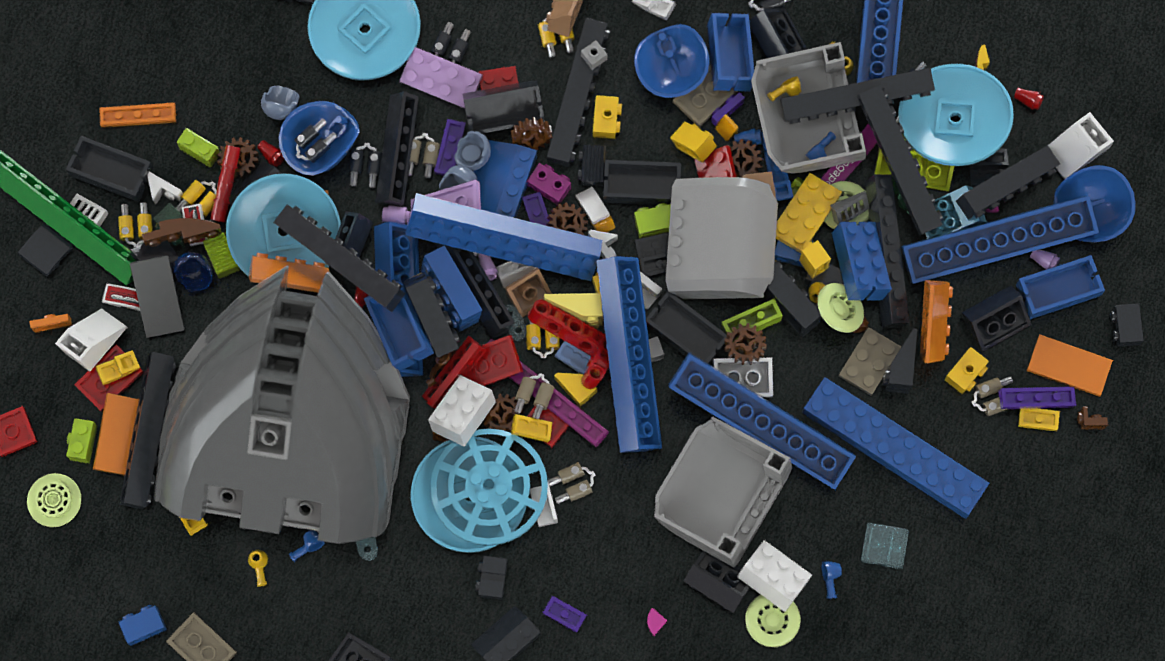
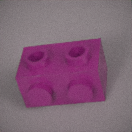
M539 163L527 180V187L537 193L541 192L543 197L558 205L562 203L570 191L571 182H569L570 179L565 175L556 174L549 165Z

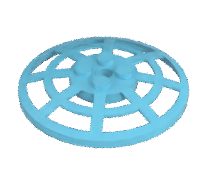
M497 429L476 430L468 441L470 450L461 455L454 465H450L443 461L448 453L458 444L455 442L449 444L438 458L431 478L432 501L444 525L458 537L481 545L506 543L527 532L541 515L547 500L548 490L544 464L533 447L524 439L507 431ZM495 434L505 436L506 439L502 447L497 445L477 446L474 436ZM514 440L529 451L536 461L535 464L525 467L521 459L509 450ZM497 451L499 454L495 462H484L480 452ZM473 455L477 465L469 472L460 469V465ZM506 455L513 459L520 469L508 472L502 466ZM439 469L450 473L448 479L449 497L438 501L436 488ZM540 471L542 482L539 503L528 498L530 491L528 474ZM455 475L466 479V489L456 494L454 493ZM522 476L524 478L523 495L512 490V480ZM485 481H493L495 484L492 490L484 489L483 484ZM469 497L475 504L472 514H468L458 501ZM509 498L519 502L514 510L507 515L504 514L501 505ZM453 504L457 512L468 520L464 532L449 521L442 511L443 508ZM524 505L535 510L531 518L522 527L511 532L508 521L518 515ZM483 508L494 509L497 519L486 520L480 519L479 516ZM476 524L482 526H496L500 524L504 536L482 538L473 536L472 533Z

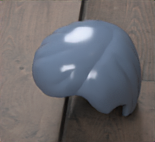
M272 86L268 93L263 94L261 107L270 118L285 120L296 109L299 94L286 87Z
M478 131L467 132V135L458 142L457 152L455 153L456 164L465 166L472 171L484 166L491 155L490 143L486 136Z
M456 165L451 167L443 176L439 188L444 190L477 180V177L469 168Z

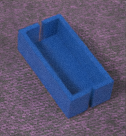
M712 13L707 28L713 90L730 91L733 88L734 91H751L754 62L749 14H732L727 26H725L729 14Z
M840 222L832 232V237L847 299L864 300L867 298V300H883L892 288L875 222H859L858 224L856 222Z
M443 246L425 255L420 271L421 273L425 272L426 277L431 276L436 290L433 292L434 294H439L444 305L441 309L447 311L452 322L451 326L456 327L457 331L460 332L478 323L482 309L446 247Z
M1090 255L1020 278L1016 286L1023 300L1026 299L1024 304L1029 318L1033 319L1100 297L1105 289L1100 276L1096 275L1094 277L1097 268L1092 256Z
M401 284V290L406 294L393 312L386 309L370 296L364 298L393 367L400 371L415 364L414 359L420 361L434 354L412 300L403 284Z

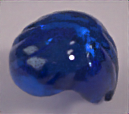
M187 252L176 259L174 263L175 276L187 291H201L209 287L213 281V272L204 255Z

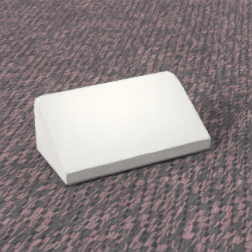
M509 261L496 267L498 277L505 288L536 269V267Z

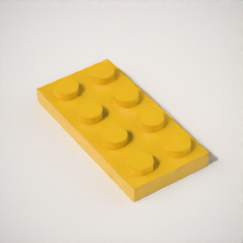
M809 173L777 221L776 239L801 253L802 247L811 242L830 213V205L838 201L842 191Z

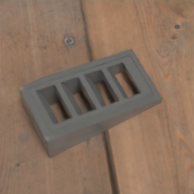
M865 191L830 205L834 222L837 225L840 222H849L870 209ZM860 200L863 201V205H862V206H860V203H859Z

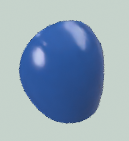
M673 25L650 34L639 43L635 52L636 73L644 87L657 96L672 98L686 95L696 89L708 73L709 54L706 44L697 31L687 25Z
M317 101L301 105L294 109L282 123L279 133L281 153L288 165L302 174L316 175L329 171L351 149L359 134V125L347 110L335 103ZM322 118L325 119L327 124L319 130L320 135L305 149L299 146L300 155L307 158L305 152L321 137L326 139L334 132L337 138L329 144L331 148L315 163L303 158L298 159L296 156L297 143L294 139L310 124L315 126Z
M1098 165L1083 168L1067 177L1055 191L1054 204L1082 196H1090L1099 233L1076 239L1079 241L1101 242L1115 238L1128 228L1135 214V197L1130 183L1123 174L1111 167Z

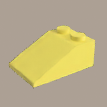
M601 293L544 294L545 301L594 328L603 326Z

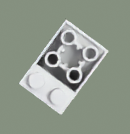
M1089 112L1048 146L1060 162V165L1056 168L1057 171L1066 179L1108 150L1114 141Z
M100 309L68 328L55 344L65 354L91 371L125 331L127 326L103 309Z

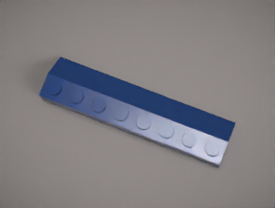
M389 221L374 226L375 270L381 269L388 275L386 279L390 282L394 279L404 285V281L419 274L418 238L405 235L407 225ZM414 359L415 364L401 371L399 370L401 377L422 376V360Z

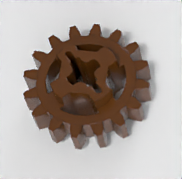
M535 117L532 120L526 118L525 122L519 121V126L514 125V130H511L512 143L531 149L535 148V150H538L539 146L544 148V143H550L552 138L551 125L548 124V121L543 122L542 118L538 121Z
M242 137L238 141L232 138V143L225 141L226 145L242 147L239 155L242 163L238 160L237 167L241 169H235L234 179L238 175L244 178L245 173L251 175L250 169L256 170L254 163H259L258 158H256L258 152L254 151L256 149L255 145H250L248 139L243 142ZM220 146L222 153H217L218 158H220L217 161L219 165L223 161L225 147Z
M740 139L739 144L737 141H733V147L730 146L731 154L737 149V153L732 157L733 163L738 167V171L735 170L737 177L743 178L742 176L746 174L759 173L756 169L763 167L759 164V161L764 160V158L759 157L762 150L756 151L758 145L754 144L751 146L752 141L750 140L746 144L744 139ZM748 149L752 151L754 156H751L748 153ZM745 157L746 161L743 163L739 162V158ZM752 163H754L752 168L748 171V167Z
M565 202L563 206L558 204L556 209L553 208L550 211L551 214L547 216V219L550 221L546 226L584 235L583 233L588 229L585 227L588 221L583 220L586 214H580L581 208L576 210L575 204L569 207L568 203ZM570 219L569 224L566 227H564L566 222Z
M749 323L746 324V327L739 324V329L732 327V333L727 332L728 339H725L724 343L727 345L725 346V352H729V358L735 357V363L741 360L742 365L745 364V361L752 365L753 359L758 362L759 355L764 356V350L767 346L765 344L766 337H761L763 331L757 332L756 325L750 328Z
M499 394L498 399H495L496 403L483 420L485 421L484 425L486 428L489 427L488 429L510 430L512 432L513 416L515 414L522 415L524 411L522 409L520 414L514 411L517 405L515 397L510 399L509 394H506L505 398H503Z

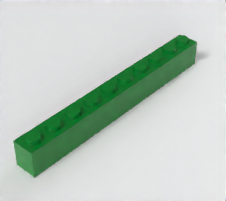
M0 150V188L15 198L48 226H51L61 236L65 237L92 260L100 264L106 271H109L118 278L119 281L125 285L134 281L130 263L136 262V260L130 255L131 251Z

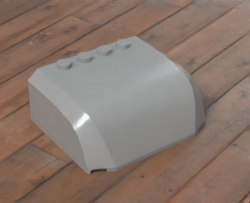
M841 42L756 61L751 82L768 156L782 172L803 173L865 160L866 149L862 133L859 134L855 112L845 113V110L837 111L838 115L827 117L826 114L819 115V119L808 121L807 117L800 119V123L789 124V121H784L780 99L790 96L785 92L772 102L767 95L769 92L779 88L784 81L798 76L801 83V93L799 95L848 85ZM830 131L836 135V139L824 148L827 156L810 160L805 154L823 140Z
M739 177L675 180L672 186L666 269L668 292L682 299L764 297L763 294L768 284H771L774 276L778 202L769 184Z
M712 417L705 424L695 428L656 494L654 517L677 536L735 567L788 479L792 470L790 457Z

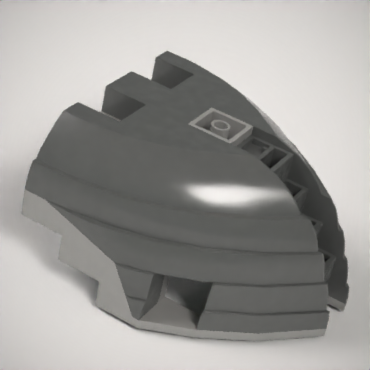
M287 265L241 294L204 330L181 361L176 375V382L169 395V403L160 438L154 498L155 501L160 502L173 514L186 519L201 521L205 513L241 518V528L279 534L283 525L319 531L318 540L332 543H345L377 537L386 530L390 519L393 487L398 476L401 444L406 433L410 396L399 370L392 366L379 333L369 316L330 272L326 273L318 296L287 292L289 270ZM230 492L233 499H225L223 493ZM301 505H308L311 511L308 513L303 512Z

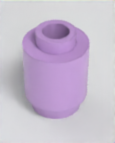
M389 205L383 208L382 222L390 221L406 225L410 211H407V207Z

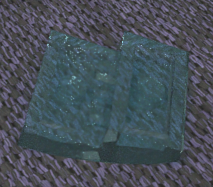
M867 523L861 561L902 569L909 530Z

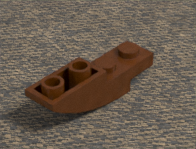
M178 218L160 221L159 230L144 233L142 236L145 246L149 245V247L158 246L161 244L160 242L167 240L168 242L176 241L181 236H183L184 243L193 244L205 237L208 239L217 237L221 233L220 224L207 220Z

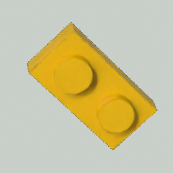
M1039 408L1020 409L1018 427L1057 432L1060 411Z

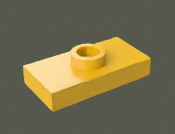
M515 414L513 416L511 434L549 442L552 422Z

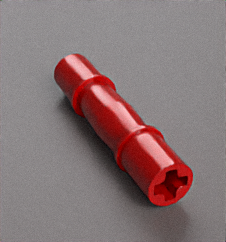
M229 145L225 147L216 198L213 199L211 220L226 221L230 204L229 198L233 187L235 169H238L237 164L241 148Z

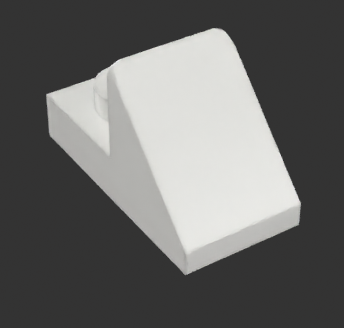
M151 172L147 174L152 199L155 204L158 203L163 193L165 197L172 201L174 199L181 201L183 193L180 189Z
M595 230L588 232L589 237L603 240L601 248L603 259L616 256L612 247L608 248V246L618 240V235Z

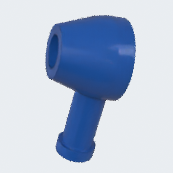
M830 131L823 140L811 148L805 155L810 160L826 157L824 148L836 139V135Z
M314 530L308 531L303 536L305 545L293 553H289V555L295 562L307 552H314L320 549L325 542L318 540L319 534Z
M830 561L822 562V575L826 581L827 599L837 597L834 579L841 576L842 573L840 564Z

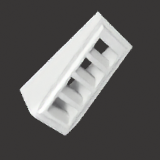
M76 194L70 204L74 207L78 200L82 201L77 208L79 211L86 204L87 206L82 212L85 216L89 209L93 208L86 217L100 227L109 214L107 210ZM98 211L99 213H98L97 216L94 218V220L91 219V218L93 217V215L95 214V212Z

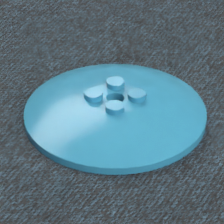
M315 0L309 14L308 35L316 56L331 71L350 79L371 80L394 72L409 59L419 40L420 16L414 0ZM368 25L370 30L367 33H362L360 31L361 26Z
M947 64L932 68L931 72L935 91L931 92V96L920 98L918 94L912 96L913 99L900 101L898 118L904 130L903 136L905 140H908L911 148L922 157L942 165L964 166L990 157L1005 143L1013 124V105L1005 87L990 73L970 65ZM952 116H958L961 120L958 122H953L950 118Z
M273 174L254 181L237 196L228 214L226 238L234 261L246 275L249 276L252 255L256 256L257 252L268 254V258L273 259L276 256L287 257V261L292 262L295 259L306 260V264L313 265L314 262L326 263L289 234L285 236L279 235V227L273 223L287 204L292 208L296 205L304 211V217H312L318 222L317 227L321 229L324 226L332 232L330 236L335 239L341 225L340 217L334 202L320 186L298 175Z
M474 437L477 446H501L489 439ZM448 440L431 450L421 461L415 472L411 486V503L414 515L422 530L433 541L445 548L465 553L488 550L497 545L475 544L458 537L444 525L434 508L431 497L432 473L441 453L453 442ZM467 443L465 447L459 444L455 446L443 462L454 465L461 455L470 450L469 444ZM497 451L480 452L484 462H495L499 454ZM473 455L468 457L459 468L469 472L476 466ZM506 455L502 466L508 472L520 469L516 462ZM440 469L436 483L438 501L449 497L448 479L450 473ZM456 475L454 478L455 494L466 489V479ZM522 476L512 480V490L523 495L524 478ZM487 480L483 484L486 490H492L495 486L491 480ZM509 498L501 505L504 514H509L519 502ZM466 499L458 501L460 506L471 515L475 504ZM453 504L443 508L442 511L449 521L464 532L468 520L457 512ZM524 505L518 515L508 521L511 532H514L522 521L526 505ZM483 508L479 518L491 520L497 519V515L494 509ZM476 524L472 535L482 538H495L504 536L500 524L496 526Z

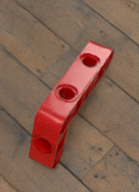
M537 300L528 312V319L537 326L591 355L581 382L587 389L596 388L609 368L606 334L545 300Z

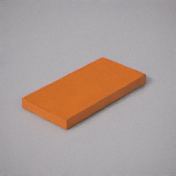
M1039 334L1027 371L1100 397L1113 360Z
M111 393L106 394L93 465L94 470L125 475L139 399Z

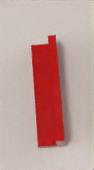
M468 336L436 377V384L429 387L422 397L428 401L427 403L431 407L436 409L460 375L466 378L487 350L472 337ZM470 343H472V345L466 351V348L469 346Z

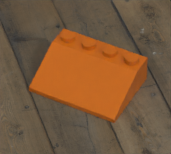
M257 252L256 256L252 255L248 278L251 282L260 283L288 265L287 288L319 293L329 268L325 267V263L314 262L313 265L306 264V260L295 259L292 262L287 261V257L276 256L273 259L268 258V254Z
M925 280L920 357L925 363L945 360V355L949 353V344H946V336L950 335V325L947 324V317H951V305H948L949 298H952L953 287L950 286L948 281Z

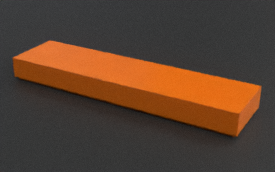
M175 103L100 108L101 128L176 123Z

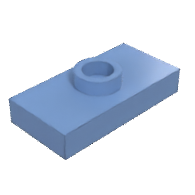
M564 341L554 357L578 373L584 374L591 356Z

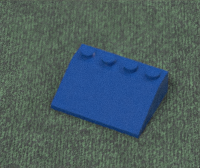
M488 140L491 147L490 158L484 166L473 171L477 181L480 182L481 210L517 218L522 197H524L527 188V180L532 174L537 159V150L517 144Z

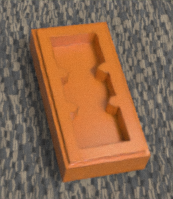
M50 314L44 316L43 319L29 321L30 328L35 333L72 325L68 314L58 316Z

